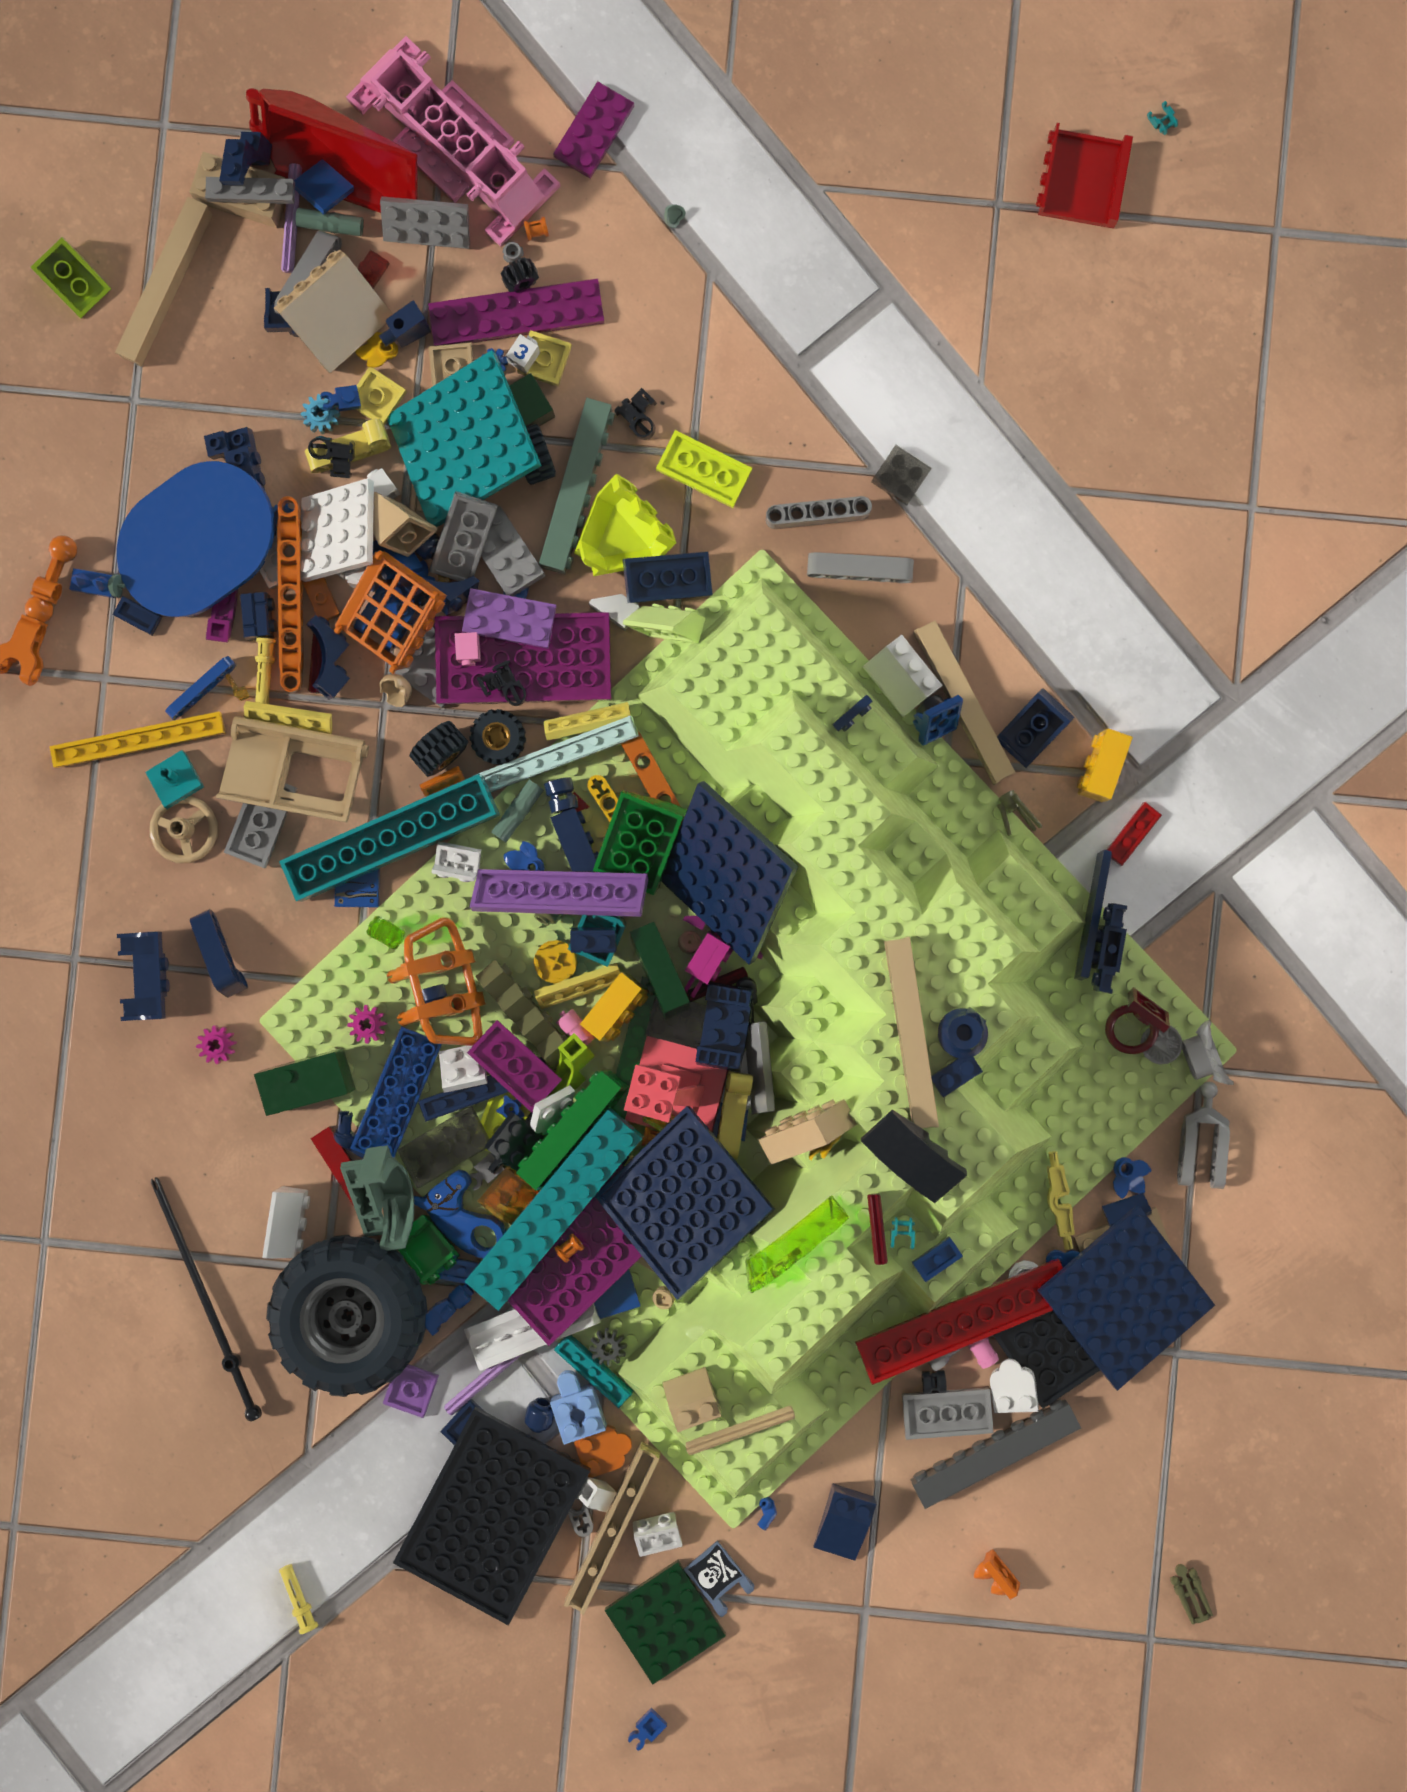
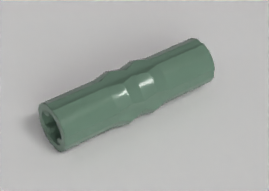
M297 208L296 211L297 227L360 237L363 234V217L343 215L336 212H327L323 215L320 211Z
M529 779L511 805L506 809L491 833L506 843L516 828L522 823L525 816L530 812L544 789Z

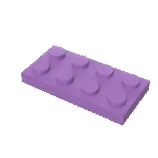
M470 588L462 632H477L479 636L549 649L557 606L556 604Z

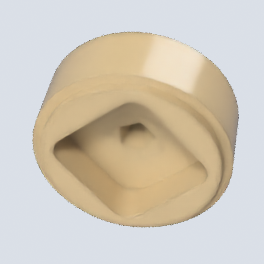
M686 931L678 939L680 950L687 954L696 952L701 944L699 935L694 931Z
M666 1286L658 1287L653 1294V1302L660 1309L671 1308L676 1300Z

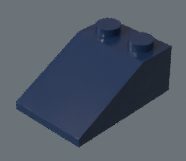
M1042 688L1000 732L997 738L1001 746L1027 768L1075 717Z
M832 1484L813 1548L855 1561L870 1527L877 1505L874 1496Z

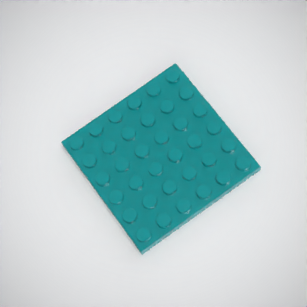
M492 350L395 409L387 419L425 518L436 527L445 523L455 491L485 500L541 467L498 357Z

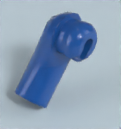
M770 1497L762 1498L759 1503L763 1516L757 1525L764 1531L768 1529L777 1515L775 1503Z

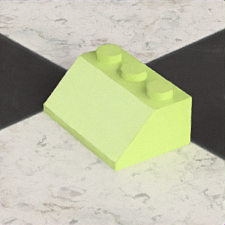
M652 604L651 607L641 606L623 620V625L648 637L699 644L705 618L698 615V611L692 608H685V611L675 606H668V609H666L662 605Z

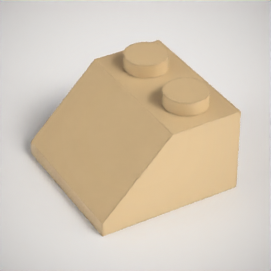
M706 1367L663 1382L668 1406L677 1432L721 1417V1408Z

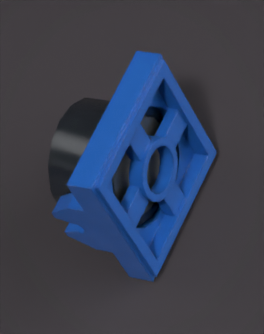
M934 695L926 699L919 706L914 715L915 720H913V724L920 733L918 741L922 746L957 729L963 699L959 695L945 700L939 695Z

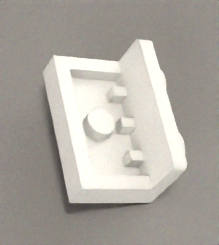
M439 841L432 874H437L442 878H458L462 882L475 881L480 866L482 850Z

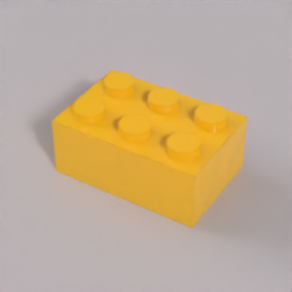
M1107 728L1093 737L1091 747H1093L1092 754L1087 756L1084 763V768H1086L1085 774L1080 776L1077 783L1079 795L1099 802L1112 799L1133 738L1132 736Z
M621 972L580 1025L599 1041H614L621 1033V1030H619L624 1023L628 1024L634 1017L633 1011L636 1007H641L647 1001L648 989L631 975Z

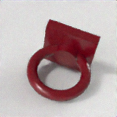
M1133 987L1128 992V1005L1118 1007L1109 1015L1105 1025L1106 1037L1109 1043L1122 1053H1143L1154 1045L1158 1038L1159 1030L1165 1033L1170 1027L1169 1013ZM1133 1013L1140 1022L1150 1026L1149 1036L1143 1043L1129 1046L1121 1043L1116 1038L1114 1025L1122 1015Z

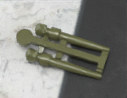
M1178 1564L1175 1567V1572L1183 1580L1180 1582L1179 1578L1175 1575L1170 1578V1581L1174 1585L1175 1593L1179 1596L1191 1624L1208 1620L1213 1614L1197 1571L1194 1568L1187 1570L1185 1565ZM1192 1581L1193 1586L1196 1588L1192 1589L1189 1582ZM1182 1585L1186 1586L1187 1592L1184 1593ZM1196 1593L1199 1594L1202 1603L1207 1611V1613L1203 1614L1200 1609V1606L1194 1595ZM1190 1596L1199 1617L1193 1618L1186 1600L1187 1597Z

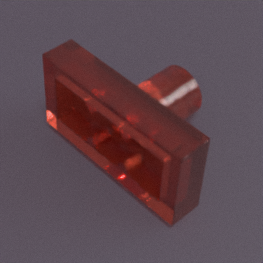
M370 250L364 260L359 263L358 270L374 289L390 263Z

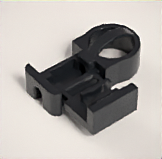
M641 388L630 400L625 398L622 401L623 405L621 407L617 406L614 412L617 416L621 414L630 423V429L639 439L647 440L654 435L655 425L644 414L646 412L645 409L647 406H655L657 403ZM642 421L650 422V431L641 423ZM637 426H639L646 433V435H640L637 432Z
M317 436L309 442L308 451L313 458L318 460L327 459L330 460V463H333V470H330L331 477H352L350 466L351 461L355 458V442L353 440L350 441V444L332 442V438ZM321 440L325 444H313V442ZM313 448L328 450L326 455H318Z
M509 660L492 668L493 672L483 677H477L486 697L492 695V691L496 689L500 691L502 689L505 699L512 706H520L527 699V692L520 680L516 681L509 667L511 664ZM514 687L522 689L524 693L522 700H520ZM509 690H511L516 703L510 701L508 697Z

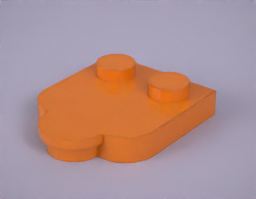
M607 1425L606 1431L574 1441L580 1463L591 1468L588 1477L594 1478L621 1468L625 1461V1455L631 1450L632 1442L627 1434L618 1433L615 1427Z

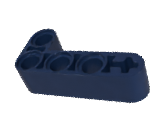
M208 909L190 918L191 927L216 990L229 998L247 989V981L242 972L236 969L214 912Z

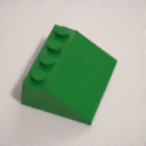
M621 791L593 871L601 873L647 874L648 884L646 893L654 895L661 884L687 809L667 801Z

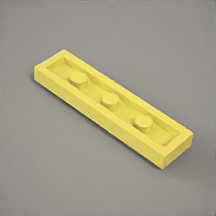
M246 701L244 704L245 718L328 734L332 733V714L250 701Z
M625 702L544 721L546 739H560L569 735L582 734L583 732L591 731L631 716L629 704Z
M617 963L611 964L608 967L604 966L574 978L565 979L550 986H544L534 991L535 998L540 1008L544 1009L611 986L621 971Z

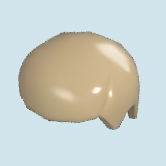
M395 673L387 674L380 681V693L385 692L387 694L388 704L395 707L406 705L411 697L412 687L403 676Z

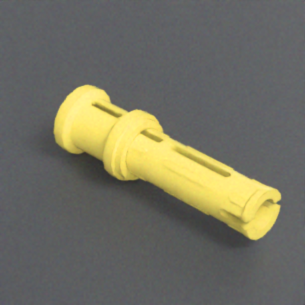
M257 638L258 656H255V660L258 663L255 702L269 704L271 665L275 662L273 649L276 640Z
M288 1564L280 1568L279 1573L282 1576L293 1605L292 1615L296 1617L299 1624V1633L305 1634L318 1627V1622L314 1621L310 1611L312 1608L311 1604L305 1601L292 1564Z

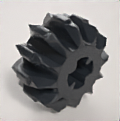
M525 257L509 262V265L504 266L500 273L502 281L509 292H519L530 288L539 278L535 264L531 259H526Z

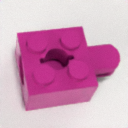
M711 929L685 969L686 972L692 975L684 988L686 993L696 978L699 979L698 984L690 995L692 998L695 997L703 982L708 984L710 980L713 982L716 980L722 970L719 967L721 961L726 963L733 952V949L730 948L731 946L725 943Z

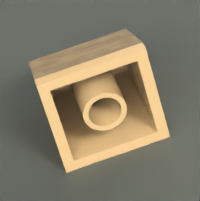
M374 492L373 534L380 546L409 557L437 531L436 526L404 504Z

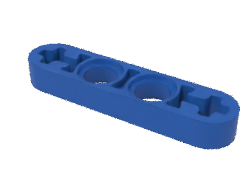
M229 656L222 658L172 702L165 712L172 720L180 718L235 669L236 663Z

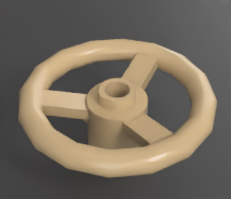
M189 796L178 803L190 804L199 808L188 819L175 817L168 820L163 818L162 815L167 809L161 804L155 810L150 821V838L154 848L165 859L175 863H192L202 859L213 849L218 837V822L213 810L203 800ZM206 817L209 823V836L206 843L197 852L193 853L190 838L194 834V826ZM159 826L167 828L168 834L172 838L180 840L183 855L169 851L162 844L159 837Z

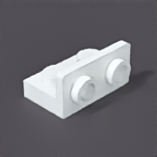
M675 1512L633 1522L634 1539L640 1557L683 1547Z

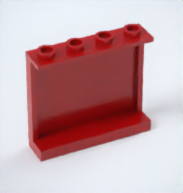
M1056 123L1054 130L1049 131L1047 144H1050V150L1046 151L1043 165H1047L1046 172H1042L1040 186H1043L1042 193H1038L1036 207H1039L1038 215L1114 229L1119 220L1133 136L1124 135L1121 141L1060 130V123Z

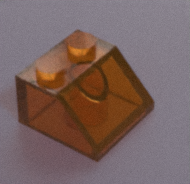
M507 1166L480 1197L478 1202L494 1216L512 1225L540 1190L535 1191L516 1174L514 1169Z

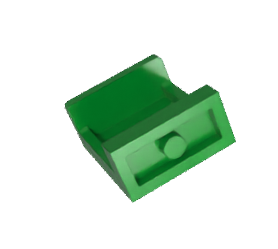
M421 1215L415 1220L406 1247L395 1249L404 1256L412 1269H415L420 1278L419 1282L421 1285H432L440 1278L439 1274L445 1269H451L457 1263L456 1259L460 1256L449 1240L436 1227L429 1215Z

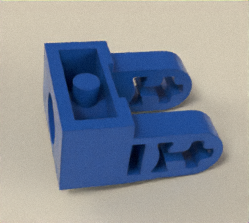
M380 585L372 598L381 603L388 590ZM392 594L385 607L397 615L403 602ZM368 602L361 615L371 621L378 608ZM407 607L401 619L413 626L420 613ZM357 619L354 624V628L364 634L368 627L360 619ZM398 623L392 637L400 642L408 629ZM388 641L384 649L392 652L397 646Z

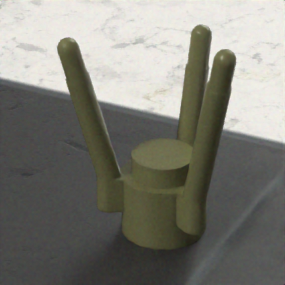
M1014 790L1005 793L999 798L1001 803L997 807L1001 812L1008 836H1011V830L1005 810H1008L1009 813L1018 810L1033 831H1036L1033 823L1038 828H1042L1041 823L1020 800Z

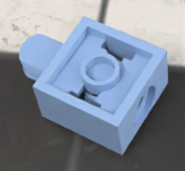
M563 1371L557 1380L560 1394L552 1396L550 1405L563 1444L565 1445L606 1431L607 1422L595 1387L591 1383L580 1386L577 1374L574 1371Z

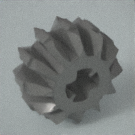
M605 1328V1335L602 1331L598 1330L596 1333L597 1337H592L591 1342L595 1344L589 1348L590 1351L595 1352L592 1358L597 1359L600 1357V1365L604 1363V1360H607V1365L610 1367L612 1359L618 1364L620 1363L619 1356L625 1357L626 1352L622 1349L627 1348V1343L622 1342L624 1335L616 1337L617 1329H614L613 1334H610L609 1328ZM607 1343L612 1344V1347L609 1351L605 1350V1345L607 1346Z

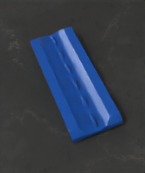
M401 1026L350 1149L365 1154L366 1148L388 1145L391 1156L395 1157L442 1044L432 1043L428 1040L427 1036Z

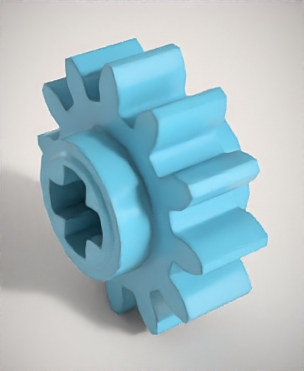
M317 394V400L315 401L312 397H309L310 404H302L305 410H307L301 413V416L305 418L303 423L306 427L310 426V430L313 433L319 429L323 435L325 428L332 432V423L339 425L335 418L341 415L338 410H335L338 406L325 411L323 410V404H329V399H321L320 394ZM322 411L324 415L319 417L318 413Z

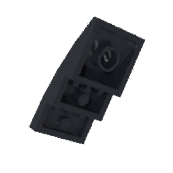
M893 1109L861 1137V1142L882 1163L908 1185L934 1203L967 1176L966 1168L950 1159L947 1150L931 1141L927 1131Z

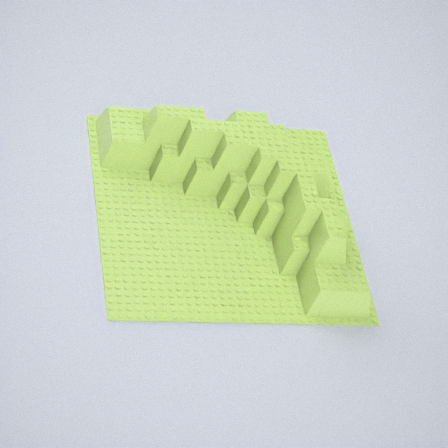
M759 550L696 609L698 611L697 614L705 618L699 644L664 639L611 689V700L598 701L590 709L594 710L628 702L637 731L639 730L682 808L688 810L697 784L705 781L799 866L761 947L762 959L756 958L755 962L749 965L733 950L726 963L721 961L719 967L722 970L718 975L720 977L744 967L748 977L752 978L757 985L758 1002L753 1005L755 1023H767L775 1111L752 1114L751 1107L749 1108L745 1142H740L738 1158L734 1160L774 1206L775 1210L681 1300H675L671 1308L660 1309L654 1304V1292L658 1287L665 1286V1284L655 1272L636 1262L629 1269L641 1306L600 1319V1323L571 1334L589 1351L590 1346L595 1345L591 1342L592 1337H597L596 1333L598 1330L602 1331L605 1335V1328H609L610 1334H613L614 1329H617L616 1337L624 1335L622 1342L627 1343V1348L622 1350L626 1352L625 1357L619 1356L620 1363L618 1364L612 1359L610 1367L607 1365V1360H604L603 1363L634 1391L620 1409L731 1528H736L759 1506L762 1498L770 1496L895 1377H890L872 1385L855 1341L923 1313H929L935 1308L991 1286L1056 1224L1055 1215L1051 1212L1047 1202V1194L1050 1188L1047 1166H1051L1049 1152H1058L1059 1164L1064 1166L1070 1190L1068 1195L1058 1199V1204L1069 1203L1073 1208L1113 1170L1114 1163L1119 1158L1127 1157L1212 1076L1209 1075L1195 1080L1190 1072L1183 1050H1181L1176 1060L1168 1064H1157L1147 1059L1144 1053L1125 1054L1116 1050L1109 1043L1105 1033L1106 1021L1115 1009L1128 1005V992L1133 987L1169 1013V1023L1179 1032L1182 1041L1197 1036L1196 1031L1209 1019L1127 932L1120 973L1116 972L1112 978V994L1093 990L1094 986H1092L1091 981L1093 973H1096L1097 969L1091 968L1090 976L1082 981L1074 979L1083 927L1086 923L1085 917L1090 893L1013 812L1009 813L1008 810H1005L1011 830V836L1007 835L1001 812L997 807L1001 803L999 797L942 737L924 746L919 743L920 733L913 724L916 710L913 709L904 717L900 715L864 670L863 665L869 660L765 550ZM868 695L873 701L870 704L872 709L863 717L858 714L852 719L855 724L844 732L841 729L838 732L832 724L864 696ZM574 734L562 737L556 740L552 745L581 734ZM618 744L507 786L494 799L500 816L455 835L448 843L481 849L479 869L512 870L505 863L504 854L514 850L520 851L522 842L526 841L533 844L537 849L538 858L544 863V871L572 872L550 818L557 814H551L549 806L551 797H548L546 794L545 783L566 777L572 778L574 786L572 793L575 791L590 806L588 809L581 811L586 821L582 825L585 832L590 831L594 843L591 844L594 852L598 851V853L600 852L610 822L587 787L588 780L594 775L603 776L618 799L621 791L650 796L622 745ZM641 758L638 762L640 768H647L650 765L648 758ZM530 779L544 789V791L522 823L505 843L491 833V831ZM595 781L593 790L598 789L602 796L607 794L601 787L603 782ZM565 795L559 796V800L565 799ZM664 795L659 799L671 803L669 796ZM612 798L604 802V807L608 810L613 809L616 805L615 800ZM435 854L260 1018V1023L295 1061L344 1048L355 1090L331 1100L342 1111L352 1112V1122L359 1127L402 1026L398 1021L403 1019H397L399 1013L406 1012L416 1006L410 979L392 984L388 981L392 976L387 977V973L390 970H394L400 967L401 964L406 963L404 958V940L409 934L440 918L451 919L456 924L465 950L473 949L472 952L476 962L470 965L477 992H483L486 1005L479 1006L483 1035L498 1020L537 1057H542L537 1048L524 1037L517 1025L502 1011L496 1000L483 989L475 976L495 959L501 965L505 963L513 972L511 976L521 988L526 987L533 995L532 1001L542 1012L545 1010L553 1019L551 1023L563 1036L565 1033L556 1023L562 1018L560 1013L563 1010L565 1013H568L571 1009H574L583 1020L610 986L541 1009L535 998L534 991L554 983L547 982L539 977L535 970L534 958L540 946L548 941L559 940L570 945V930L577 928L582 915L563 914L556 924L546 926L535 919V913L472 911L470 903L476 879L475 881L462 882L458 878H442L437 874H432V868L435 865ZM533 863L530 865L531 871H535L536 866ZM661 882L659 889L654 895L646 893L642 917L622 916L627 925L609 965L617 963L621 972L631 975L641 983L642 976L646 977L631 943L630 931L655 922L682 986L685 988L692 977L685 969L696 952L692 954L682 952L678 946V939L684 932L694 931L699 935L702 943L711 928L705 924L703 930L683 921L684 916L697 915ZM1103 907L1101 911L1099 925L1105 924V920H1103ZM446 926L413 942L414 960L443 951H456ZM909 936L931 1075L957 1059L942 1048L938 1039L939 1024L947 1013L955 1009H968V1007H971L982 1018L986 1019L988 1039L985 1047L979 1054L974 1056L983 1071L982 1073L945 1097L940 1095L932 1082L939 1127L922 1129L929 1133L931 1141L948 1151L950 1159L967 1170V1176L936 1203L920 1194L898 1177L861 1142V1137L892 1109L911 1121L884 941L902 939ZM577 954L578 964L576 972L571 978L582 975L585 972L603 968L604 965ZM462 966L440 974L434 973L418 976L421 989L444 984L447 996L468 993ZM696 978L689 989L696 987L699 979ZM706 996L690 1002L689 1010L666 1020L659 1004H657L649 1036L693 1048L700 1046L707 1007ZM364 1005H369L370 1011L373 1007L377 1006V1014L385 1013L381 1021L388 1022L387 1025L381 1026V1029L385 1030V1034L378 1033V1041L373 1040L371 1037V1042L368 1044L365 1043V1038L357 1042L358 1035H350L354 1028L347 1026L348 1023L353 1022L349 1015H357L355 1011L357 1007L364 1011ZM471 1009L450 1017L443 1016L429 1020L436 1035L473 1037L474 1035ZM1127 1013L1119 1017L1115 1022L1114 1033L1121 1043L1135 1046L1141 1044L1142 1035L1150 1026L1140 1022L1133 1013ZM370 1020L363 1021L365 1029L372 1026V1024H369ZM420 1022L402 1026L426 1036ZM1211 1022V1036L1223 1065L1236 1053L1237 1049ZM624 1023L619 1029L621 1033L614 1041L604 1042L595 1038L587 1045L595 1057L579 1071L586 1080L575 1090L573 1104L576 1101V1094L582 1088L586 1089L590 1085L589 1079L596 1071L611 1070L616 1075L629 1023ZM442 1044L439 1051L462 1047L465 1045ZM439 1052L418 1101L444 1092L442 1089ZM545 1061L546 1065L555 1072V1070ZM832 1099L835 1102L845 1099L850 1109L848 1114L857 1125L842 1134L839 1141L832 1146L825 1159L821 1157L819 1152L811 1161L809 1160L810 1151L774 1164L770 1163L758 1141L766 1135L764 1131L775 1125L778 1127L781 1120L791 1115L793 1117L803 1110L807 1112L816 1105L821 1107L822 1104ZM488 1100L426 1122L419 1102H417L395 1158L406 1169L412 1186L422 1197L457 1170H464L468 1174L478 1172L474 1166L490 1152L473 1146L472 1142ZM627 1121L644 1136L646 1126ZM650 1128V1130L661 1132V1130ZM642 1140L628 1155L629 1157L630 1155L635 1157L645 1147L641 1145ZM504 1165L505 1169L492 1181L487 1183L483 1179L482 1185L477 1190L472 1189L477 1185V1180L471 1178L472 1182L463 1196V1208L468 1211L495 1216L504 1224L507 1231L540 1190L535 1191L516 1174L514 1169ZM872 1193H879L881 1196L888 1259L887 1264L876 1265L874 1262L867 1198ZM895 1217L899 1221H909L912 1218V1222H915V1226H912V1229L915 1230L914 1249L910 1248L911 1237L899 1234L895 1236L894 1248H890L891 1228L894 1229L892 1221L895 1220ZM483 1225L475 1228L474 1236L480 1245L490 1248L496 1244L497 1238L491 1228ZM898 1226L897 1231H908L909 1226ZM949 1236L963 1257L925 1282L912 1261ZM607 1343V1346L605 1345V1350L609 1351L612 1347V1344ZM706 1367L721 1408V1417L677 1432L668 1406L663 1382ZM787 1406L793 1408L795 1418L693 1455H689L686 1450V1442Z

